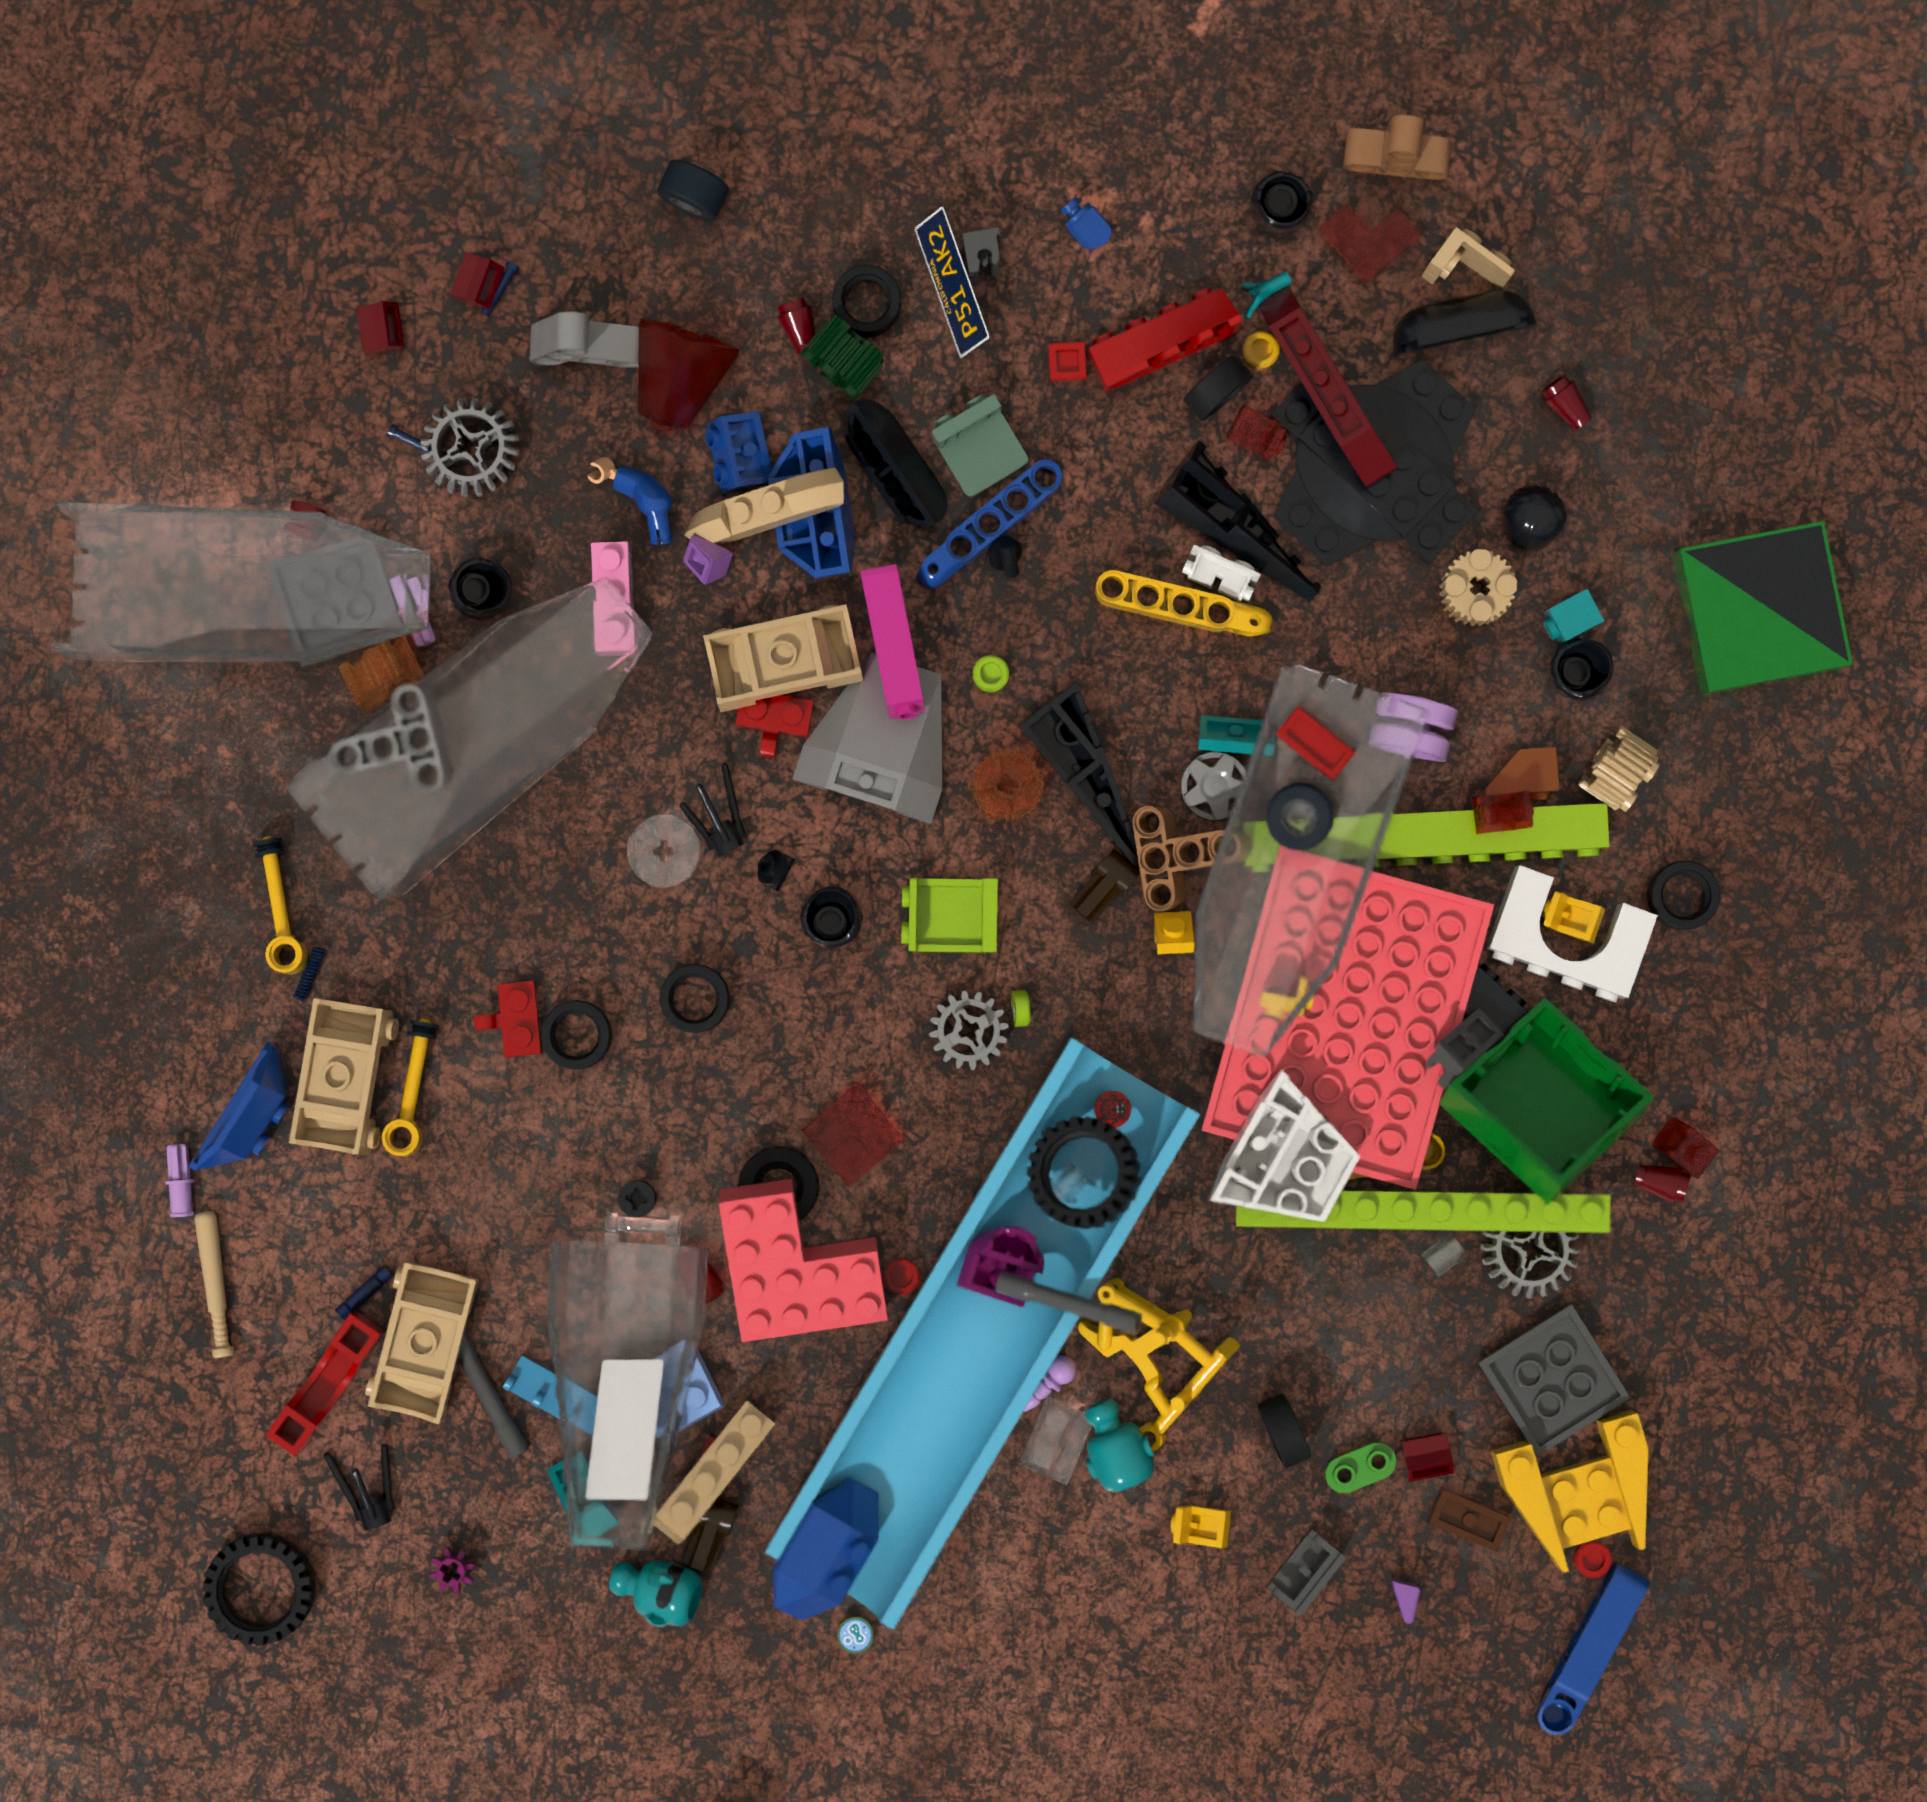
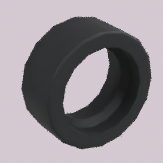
M868 264L855 266L843 273L834 286L832 295L834 314L851 326L850 329L861 337L868 338L883 334L891 329L899 317L901 308L899 286L892 275L881 267ZM870 280L877 282L887 293V310L882 317L875 321H858L846 309V294L851 286L859 281Z
M1232 355L1196 384L1184 397L1183 401L1200 421H1204L1238 394L1251 381L1253 374L1237 355Z
M1677 861L1660 868L1652 877L1647 890L1648 906L1651 912L1658 915L1657 920L1662 925L1674 930L1696 929L1708 923L1716 914L1721 900L1720 886L1714 874L1704 865L1693 861ZM1678 874H1688L1695 877L1701 882L1705 890V901L1702 908L1690 917L1673 915L1663 902L1662 892L1665 884L1670 878Z
M689 964L678 967L667 976L661 986L659 1002L663 1015L672 1026L683 1032L701 1033L712 1030L722 1022L729 1010L730 994L727 983L718 972L705 965ZM687 978H703L710 982L715 989L717 997L716 1006L712 1013L703 1019L688 1020L675 1009L673 1002L674 991L678 984Z
M579 1000L563 1002L553 1008L543 1021L541 1030L543 1049L549 1058L561 1067L573 1070L592 1067L601 1061L610 1049L612 1040L610 1021L605 1013L592 1003ZM574 1013L584 1014L591 1018L598 1030V1039L595 1047L586 1055L578 1057L567 1055L561 1051L555 1038L556 1027L561 1019Z
M1283 1393L1257 1404L1268 1435L1285 1468H1289L1312 1457L1298 1420Z

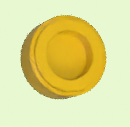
M1255 332L1246 339L1243 345V358L1254 369H1267L1276 362L1279 356V343L1268 332Z

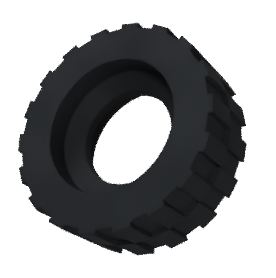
M775 1146L757 1152L745 1163L741 1170L738 1187L761 1183L763 1176L770 1170H787L796 1180L797 1190L795 1198L799 1221H801L813 1209L819 1194V1179L815 1167L804 1154L793 1148Z

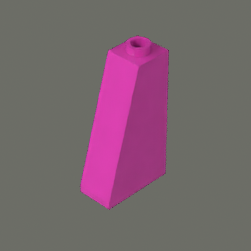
M893 564L860 571L889 719L896 717L899 720L912 719L918 713L925 712L897 565Z

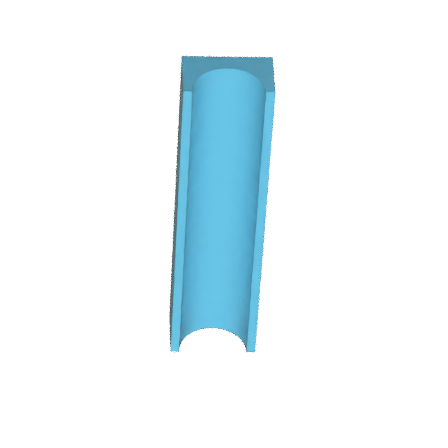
M1069 1038L769 1540L765 1550L766 1554L778 1560L810 1505L830 1490L842 1486V1482L846 1479L851 1478L878 1492V1542L847 1594L873 1612L882 1624L892 1630L895 1628L1080 1317L1079 1315L1033 1301H1025L1024 1307H1020L956 1286L969 1245L980 1233L994 1227L1015 1226L1028 1230L1037 1238L1035 1242L1039 1253L1044 1256L1043 1273L1034 1272L1032 1280L1038 1284L1090 1299L1200 1114L1144 1083L1075 1039ZM1110 1090L1119 1091L1129 1099L1131 1104V1115L1128 1121L1116 1128L1129 1139L1138 1155L1136 1158L1141 1168V1171L1138 1172V1177L1141 1180L1140 1186H1136L1134 1191L1137 1195L1134 1201L1130 1200L1127 1204L1129 1209L1125 1213L1117 1215L1119 1219L1112 1223L1106 1222L1103 1227L1080 1229L1063 1225L1042 1211L1041 1207L1036 1204L1032 1197L1034 1194L1029 1190L1028 1182L1030 1177L1027 1175V1167H1031V1161L1028 1160L1030 1152H1035L1037 1147L1034 1144L1037 1139H1043L1045 1137L1043 1132L1049 1127L1055 1128L1057 1122L1061 1120L1069 1121L1070 1117L1076 1116L1081 1118L1087 1116L1096 1119L1094 1103L1098 1096ZM1088 1137L1071 1140L1058 1150L1051 1162L1049 1177L1052 1190L1062 1203L1071 1208L1086 1209L1096 1206L1109 1197L1115 1187L1118 1165L1115 1154L1103 1141Z

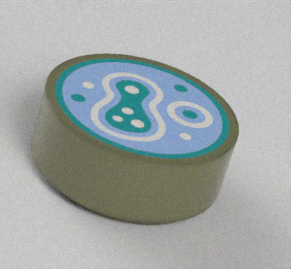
M852 1615L840 1623L837 1631V1640L843 1650L851 1654H859L871 1646L874 1638V1629L868 1619L860 1615Z

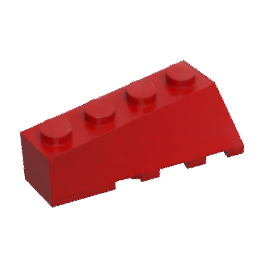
M1211 287L1203 289L1191 296L1192 302L1183 306H1179L1178 302L1172 303L1158 311L1160 316L1146 321L1145 317L1128 323L1125 326L1127 330L1116 336H1113L1112 332H1108L1093 339V346L1089 347L1088 356L1105 393L1237 335L1242 319L1224 290L1221 288L1213 292Z

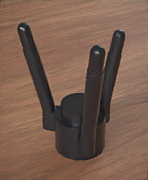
M723 763L721 768L733 825H731L729 819L721 822L702 784H697L696 789L714 825L709 828L711 834L685 802H681L679 805L686 817L704 838L709 850L715 849L718 856L744 845L741 835L746 834L740 820L732 778L727 763Z
M381 1445L384 1499H381L379 1493L368 1495L359 1470L354 1468L352 1474L361 1497L357 1501L331 1454L325 1453L324 1459L351 1505L356 1521L361 1520L363 1529L370 1530L391 1522L392 1519L389 1511L396 1508L391 1492L388 1445Z

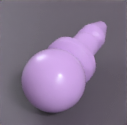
M1065 1355L1055 1357L1043 1377L1044 1381L1040 1382L1024 1412L1038 1406L1041 1400L1051 1393L1052 1388L1059 1392L1061 1385L1068 1384L1075 1378L1077 1367L1073 1359Z

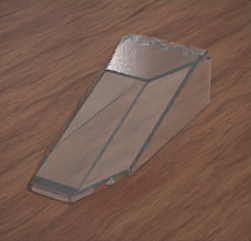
M58 502V510L72 520L77 521L75 548L88 549V554H74L73 584L86 585V591L73 590L71 619L74 621H85V627H71L70 644H51L52 651L67 659L95 662H315L428 629L431 554L363 530L358 526L331 518L321 512Z
M607 577L502 618L413 684L425 686L431 691L452 768V779L446 788L440 791L429 792L418 790L411 781L406 761L364 772L343 774L334 769L330 762L329 754L334 746L332 745L293 777L294 780L286 786L289 789L288 792L304 812H307L315 805L319 808L310 816V819L328 841L338 834L342 836L333 847L352 870L362 862L366 865L357 876L373 895L376 894L380 901L401 897L594 734L598 722L609 704L613 703L617 696L616 692L629 671L634 668L654 633ZM411 691L405 701L407 708L414 712L419 707L420 698L417 693ZM392 701L339 741L397 726ZM419 728L415 734L416 744L420 748H425L429 742V734L424 728ZM384 737L379 745L380 752L384 757H389L394 749L393 743L388 737ZM349 746L345 750L344 760L352 767L357 762L358 754L353 747ZM430 764L425 768L424 777L429 784L433 785L438 780L439 772L434 765Z
M1293 662L1284 665L1280 673L1195 918L1197 920L1194 1032L1264 1058L1339 964L1431 712L1399 700L1395 713L1390 712L1388 709L1392 697L1365 687L1360 700L1353 699L1357 684L1331 675L1328 676L1325 687H1319L1318 684L1322 672ZM1298 705L1356 752L1333 781L1275 735ZM1297 782L1311 783L1322 789L1331 799L1334 809L1333 826L1326 839L1316 847L1304 851L1290 850L1278 844L1270 834L1266 823L1267 807L1273 796L1283 787ZM1304 802L1293 803L1286 811L1287 823L1295 830H1307L1314 822V811L1310 805Z

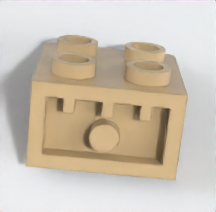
M1456 227L1429 263L1422 277L1432 285L1439 276L1446 280L1458 261L1461 260L1496 287L1502 289L1515 270L1510 266L1512 263L1504 254L1496 250L1491 253L1481 245L1482 240L1475 233L1468 229L1461 231Z

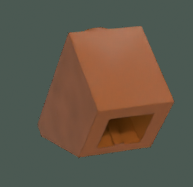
M1556 747L1519 749L1515 751L1481 790V797H1491L1492 804L1514 802L1513 796L1528 795V801L1550 800V793L1560 790Z

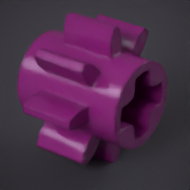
M449 1546L445 1549L444 1554L446 1558L444 1560L437 1556L431 1560L438 1568L437 1571L429 1575V1578H438L441 1582L439 1586L440 1592L447 1586H453L454 1592L458 1594L461 1591V1581L467 1584H471L474 1581L472 1576L468 1575V1571L476 1565V1562H467L464 1558L466 1549H463L459 1554H453ZM455 1562L459 1565L457 1568L459 1574L450 1578L447 1576L449 1569L446 1566H450Z

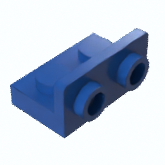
M759 411L719 416L706 425L705 440L708 448L712 451L714 460L713 476L716 484L720 487L722 495L729 494L737 489L769 485L768 476L772 471Z

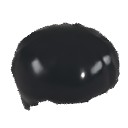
M1273 171L1256 184L1251 197L1253 207L1251 211L1258 224L1265 231L1279 235L1290 234L1299 230L1312 214V206L1314 204L1313 192L1301 176H1296L1291 172Z
M1535 484L1519 488L1509 496L1504 506V529L1506 535L1513 544L1522 549H1544L1560 534L1566 523V509L1563 500L1559 498L1558 493H1553L1545 486L1540 487Z
M482 557L472 558L459 564V567L452 573L448 583L450 600L453 602L454 608L469 619H476L478 621L491 619L501 614L506 608L512 594V581L507 571L498 563Z
M1579 638L1572 641L1568 640L1560 645L1549 664L1553 686L1565 697L1583 701L1594 699L1597 695L1603 693L1611 680L1614 669L1611 653L1602 643Z
M826 886L813 892L805 899L799 915L806 937L810 938L814 944L819 945L821 948L829 950L850 943L857 937L861 930V922L863 921L862 909L857 898L848 890L838 886Z

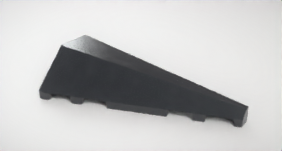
M1200 440L1196 442L1165 481L1154 504L1310 601L1319 593L1321 585L1318 582L1313 584L1298 568L1301 563L1295 554L1290 557L1277 542L1280 535L1245 493L1240 495L1226 481L1225 477L1228 472L1222 465L1216 468L1204 454L1207 448Z
M1074 681L1043 702L1016 726L1127 860L1137 867L1139 862L1132 824L1128 819L1120 792L1103 747L1098 739L1093 720L1083 699L1081 688Z

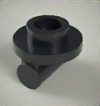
M1012 536L998 538L990 545L987 551L989 564L996 570H1004L1008 578L1018 576L1020 573L1018 561L1022 554L1021 544Z
M778 850L768 852L758 863L757 876L759 881L779 892L795 859Z

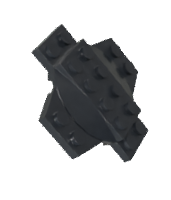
M1424 359L1376 385L1350 386L1348 384L1373 429L1381 438L1398 467L1395 471L1366 487L1301 382L1270 415L1296 441L1295 455L1297 468L1273 519L1325 568L1375 541H1403L1417 556L1429 565L1479 512L1472 503L1453 487L1455 485L1453 458L1476 408Z

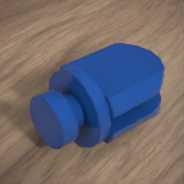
M1074 197L1060 210L1064 216L1068 214L1071 217L1065 223L1067 230L1084 249L1096 250L1109 240L1112 232L1111 226L1094 205L1091 206L1088 202L1081 208L1078 205L1081 201Z

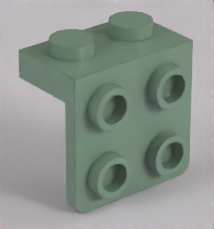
M984 394L973 398L965 404L967 410L957 416H954L952 412L946 414L934 422L936 428L931 431L932 440L963 492L968 497L976 496L1025 467L1028 463V456L1001 413L1002 406L995 394L987 398Z

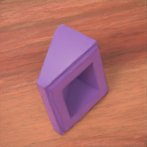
M694 535L690 538L683 562L704 585H707L726 575L733 554L724 547Z
M1390 1578L1401 1616L1405 1623L1411 1624L1414 1620L1420 1589L1415 1583Z

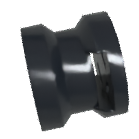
M634 1180L625 1184L618 1195V1204L621 1210L631 1217H642L650 1213L657 1201L653 1186L643 1180Z

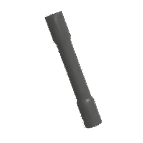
M1006 1271L1000 1273L996 1283V1292L1024 1301H1033L1101 1322L1105 1326L1136 1335L1141 1326L1142 1313L1113 1304H1104L1038 1284L1032 1279Z
M465 1330L457 1360L462 1365L491 1419L495 1433L509 1459H512L528 1450L529 1447L515 1421L508 1414L475 1352V1346Z

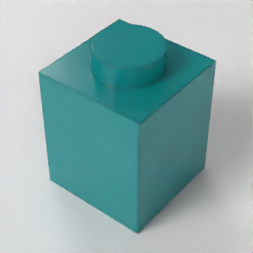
M1588 589L1543 613L1546 618L1543 621V625L1547 634L1552 640L1557 639L1560 645L1604 622Z

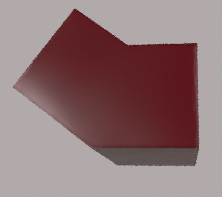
M465 252L450 295L452 298L467 304L490 309L505 267L491 259Z
M381 301L371 305L356 307L362 351L365 355L387 353L404 348L399 305L397 302Z
M1446 1432L1399 1440L1409 1482L1454 1473V1462Z

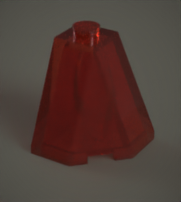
M641 318L639 322L638 413L650 419L652 427L662 431L670 432L672 427L688 429L737 358L739 349L717 337L704 333L701 336L684 330L682 326L670 322Z

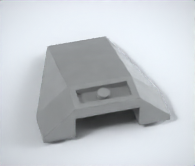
M871 652L860 667L863 681L846 686L804 743L792 780L825 791L831 790L896 811L897 814L932 824L942 793L941 674L917 667L925 712L918 713L916 717L908 720H899L897 717L889 719L877 654Z

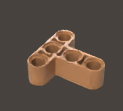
M1396 115L1390 118L1385 131L1361 128L1347 130L1343 167L1346 170L1442 180L1448 178L1451 140L1439 136L1423 135L1424 120L1420 117Z
M1144 806L1136 811L1133 817V831L1146 904L1155 911L1176 910L1184 904L1187 897L1184 871L1237 863L1242 861L1250 850L1248 837L1239 830H1218L1178 837L1174 815L1164 806ZM1153 813L1160 820L1159 827L1155 832L1150 829L1148 824L1149 817ZM1227 837H1230L1235 844V849L1230 856L1226 855L1223 850V842ZM1192 843H1196L1200 850V856L1195 862L1188 855V850ZM1158 849H1161L1165 854V863L1161 868L1154 861V855ZM1164 885L1171 891V898L1167 904L1160 898V890Z

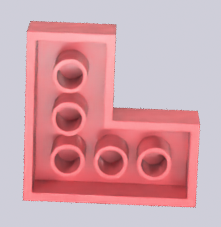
M792 1179L719 1189V1209L741 1342L888 1321L876 1237L803 1248Z

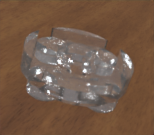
M655 815L643 821L633 831L628 840L627 857L633 871L644 882L658 888H671L680 885L692 877L700 862L701 846L699 838L692 827L680 818L672 815ZM661 841H668V846L674 848V855L668 856L667 862H661L660 856L654 855V848H659Z

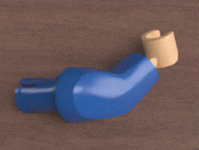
M607 457L599 458L590 463V465L600 470L588 474V479L591 482L598 484L608 478L613 479V489L633 498L638 509L647 515L650 544L658 545V540L660 539L661 545L673 541L668 511L673 503L667 489L653 475L623 464L617 470L612 460Z

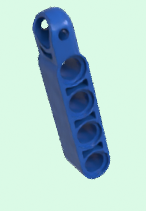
M1051 460L1038 461L953 530L946 538V541L924 559L916 575V579L922 587L933 589L945 583L960 569L972 563L989 549L995 540L1006 535L1056 494L1062 482V471L1059 465ZM1041 470H1049L1055 475L1056 481L1050 487H1042L1036 482L1035 476ZM1011 494H1023L1028 500L1027 506L1022 510L1010 508L1007 499ZM985 516H993L999 521L1000 526L994 533H985L979 527L980 520ZM957 539H965L971 544L972 549L966 556H956L951 551L952 543ZM936 568L938 571L935 574H930L928 570Z
M1615 1562L1610 1567L1560 1659L1550 1679L1549 1686L1536 1711L1537 1721L1547 1733L1561 1735L1569 1732L1575 1725L1647 1592L1649 1579L1618 1562Z

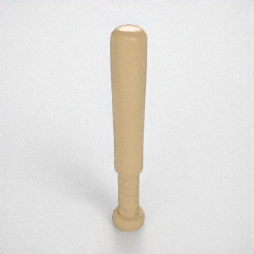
M203 1211L195 1215L194 1221L208 1312H211L215 1339V1348L212 1349L213 1358L234 1355V1347L230 1346L228 1341L225 1317L227 1304L217 1216L213 1211Z

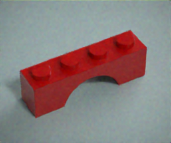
M358 1311L350 1313L330 1341L313 1372L294 1397L286 1404L265 1436L293 1456L302 1453L387 1331Z

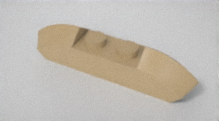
M829 468L799 475L756 489L698 511L693 515L684 535L689 539L691 536L696 535L721 546L840 507L844 503V481L836 468Z

